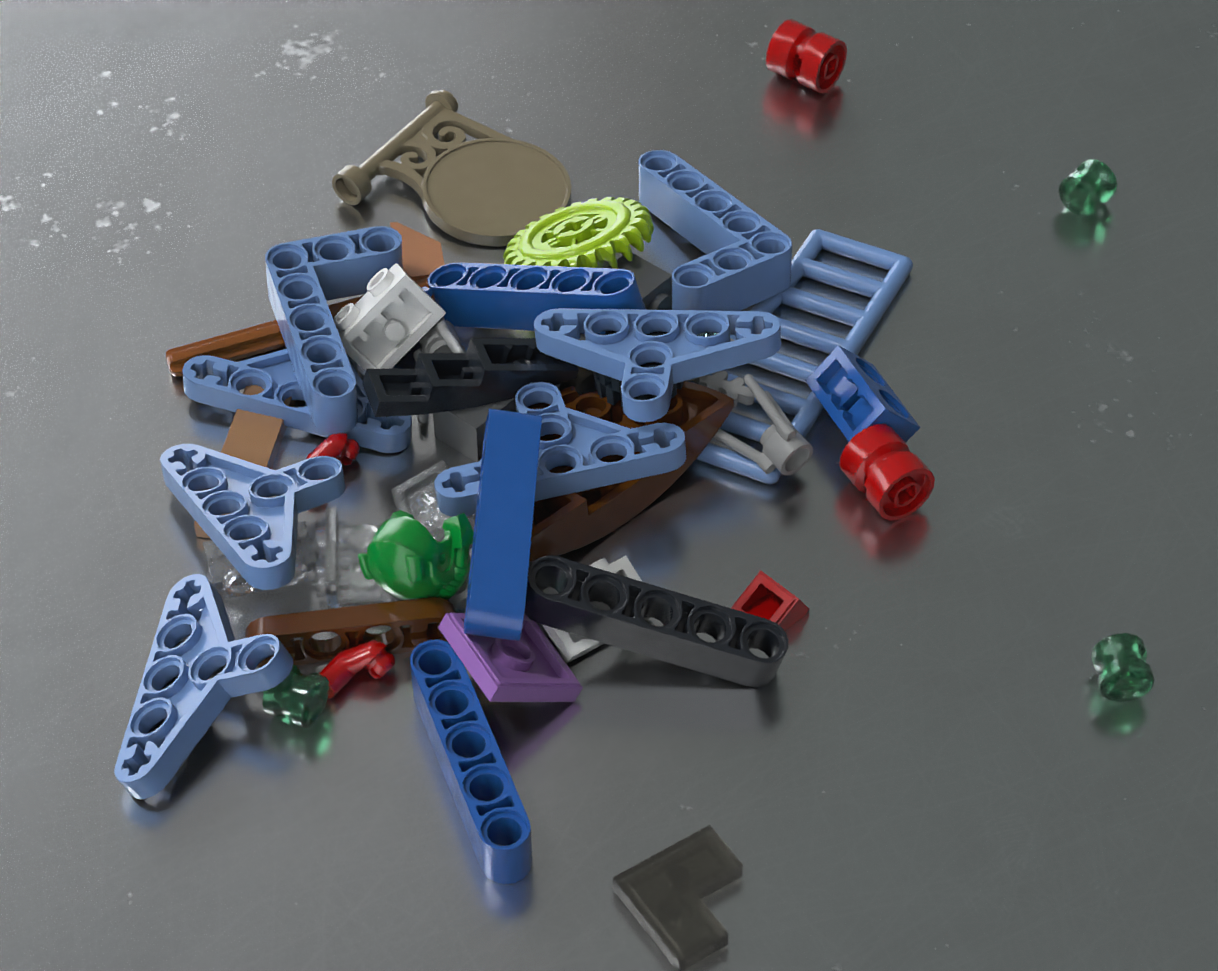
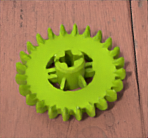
M605 197L600 201L598 198L589 199L584 203L576 202L566 208L555 209L554 213H546L539 217V221H532L527 224L525 229L520 230L509 241L503 259L504 264L588 268H602L605 261H608L612 268L617 269L618 264L615 253H621L628 261H632L633 255L630 245L643 252V241L651 242L654 225L649 209L636 200L622 197L617 199Z

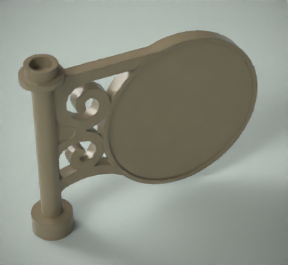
M446 90L432 91L425 99L426 109L362 165L359 167L347 165L332 179L335 193L342 201L349 205L359 204L371 193V180L377 175H386L401 180L420 195L426 213L441 230L462 241L483 246H507L509 241L520 230L525 229L527 224L532 221H539V217L544 214L554 213L555 209L566 208L571 203L570 177L565 167L556 157L536 145L512 139L457 113L458 102ZM438 132H439V140H437V139L434 137V135H435L436 133H438ZM465 133L476 138V140L466 142ZM402 155L401 163L394 161L398 156ZM419 157L423 158L425 161L419 163Z

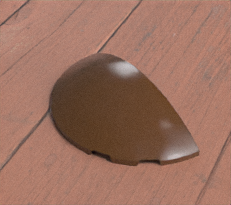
M683 381L682 388L676 389L677 395L670 401L667 414L655 421L638 422L624 414L621 400L613 406L607 403V396L601 398L597 390L579 394L574 386L559 390L565 407L630 429L655 423H670L680 427L685 434L686 460L681 467L671 472L535 501L529 561H535L540 557L548 555L559 556L582 548L608 535L652 504L676 482L701 454L734 408V399L709 387ZM537 403L527 408L543 409L550 406V404ZM547 434L541 436L540 440L550 441L558 439L562 436L558 434ZM608 455L600 460L603 462H617L624 457ZM558 466L549 471L551 473H566L574 468L571 466Z

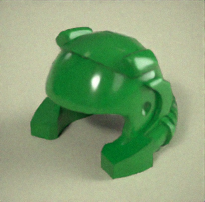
M401 510L393 512L390 519L383 522L372 537V541L367 547V553L358 554L359 564L365 579H373L386 593L397 599L410 600L440 597L449 600L464 585L470 571L469 549L473 543L474 532L465 513H461L445 519L442 525L445 538L439 542L423 524L414 519L412 514Z

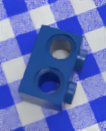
M839 345L805 380L848 442L863 429L877 424H886L892 427L905 443L921 428L876 367Z

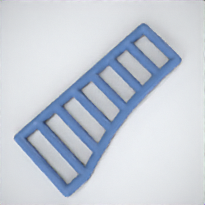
M815 229L809 234L792 259L791 285L780 294L755 304L750 311H762L772 314L780 304H784L852 326L847 337L843 339L777 317L780 321L781 339L830 354L839 345L858 355L911 272L913 262L907 256L821 229ZM822 249L889 270V272L881 282L815 261V258ZM803 276L871 299L865 309L862 310L794 287ZM730 335V338L736 340V335ZM780 353L748 363L805 382L818 367ZM728 373L727 381H732L739 376ZM758 383L764 391H768L784 413L795 416L791 424L805 438L824 409L813 391L805 399ZM730 412L720 429L760 442L762 434L771 425ZM708 443L697 457V460L765 484L776 483L782 475L777 468L771 473L766 474L756 462L744 455L712 443Z

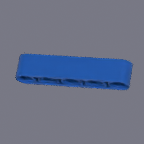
M456 262L435 269L427 279L429 288L433 290L432 295L435 302L446 312L443 317L452 323L454 327L535 331L534 320L536 317L550 309L646 310L634 273L626 269ZM605 331L597 334L605 335Z
M488 409L483 440L463 634L515 641L520 640L526 603L542 424V416Z
M438 639L425 641L419 644L410 656L415 704L481 870L488 879L495 883H516L528 875L533 864L530 820L464 664L447 641Z

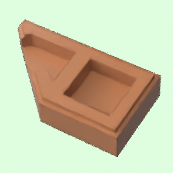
M390 222V227L397 230L402 237L403 269L412 280L418 281L428 278L435 269L445 265L439 241L398 222Z

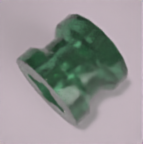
M1088 159L1083 161L1074 173L1069 174L1060 183V199L1069 211L1078 216L1087 217L1093 215L1103 202L1108 201L1115 194L1118 185L1116 176L1105 163L1099 160Z
M1120 633L1107 636L1097 642L1092 648V663L1095 670L1099 672L1097 680L1099 690L1102 696L1110 701L1129 702L1139 699L1147 694L1154 685L1155 679L1152 669L1146 663L1148 654L1145 644L1137 635Z
M293 664L290 674L283 682L276 687L264 691L263 710L274 717L290 716L295 725L305 729L310 728L316 723L326 705L329 694V681L325 676L318 673L302 674L300 668Z

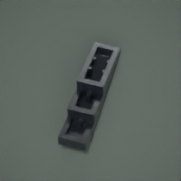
M471 338L466 353H419L414 369H366L362 385L375 417L427 415L474 408L515 398L518 390L527 384L545 382L555 386L575 379L579 370L574 364L540 352L536 346V338Z

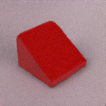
M761 570L731 607L738 611L771 620L779 624L784 631L802 619L810 610L799 598Z

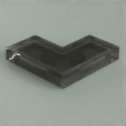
M708 825L614 876L613 890L677 971H683L728 945L729 933L701 899L741 878L743 875V864L714 829Z

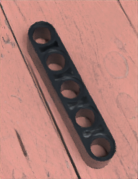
M548 555L540 557L531 564L528 570L524 613L529 619L545 626L749 687H761L770 683L774 679L788 650V637L779 624L762 617L558 556ZM538 587H552L558 594H547ZM591 602H602L608 605L611 610H600L594 607ZM644 618H655L664 626H653L647 623ZM696 633H706L712 636L716 642H706ZM749 649H759L763 651L768 656V658H759L755 656Z

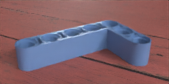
M652 150L640 156L638 159L639 202L706 254L674 269L672 273V310L740 311L780 294L791 285L792 240L785 233L676 154L665 150Z
M375 226L274 245L265 254L268 297L313 424L319 431L332 435L349 432L358 422L356 378L327 301L366 294L368 292L366 287L369 281L380 270L384 268L389 270L396 263L403 268L402 237L397 230L386 226Z

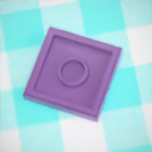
M465 613L445 614L438 628L489 702H575L583 687L537 623L529 619L527 615H524L520 640L515 641L463 634Z

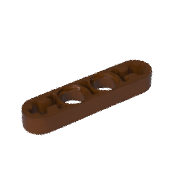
M428 597L270 615L250 622L245 631V638L262 634L276 636L293 658V666L330 662L339 652L372 640L385 643L387 645L385 649L391 654L412 652L419 644L428 640L438 639L447 641L438 627L446 613H456L453 604L448 600L440 597ZM375 626L391 627L389 631L379 634L366 632L367 629ZM321 632H334L338 634L334 638L327 640L312 638L313 635ZM274 655L261 661L258 666L262 667L267 664Z

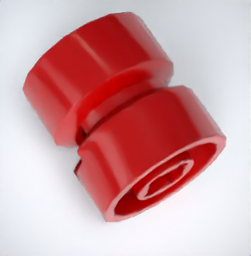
M789 19L777 28L769 42L766 53V66L773 73L789 80L797 79L799 84L821 94L826 93L835 85L844 69L847 58L846 43L823 32L816 33L813 28Z
M877 424L863 429L849 441L840 456L839 466L842 472L859 491L866 493V500L886 520H900L911 515L924 504L934 488L935 478L931 470L916 454L910 452L908 445L892 427L886 424Z

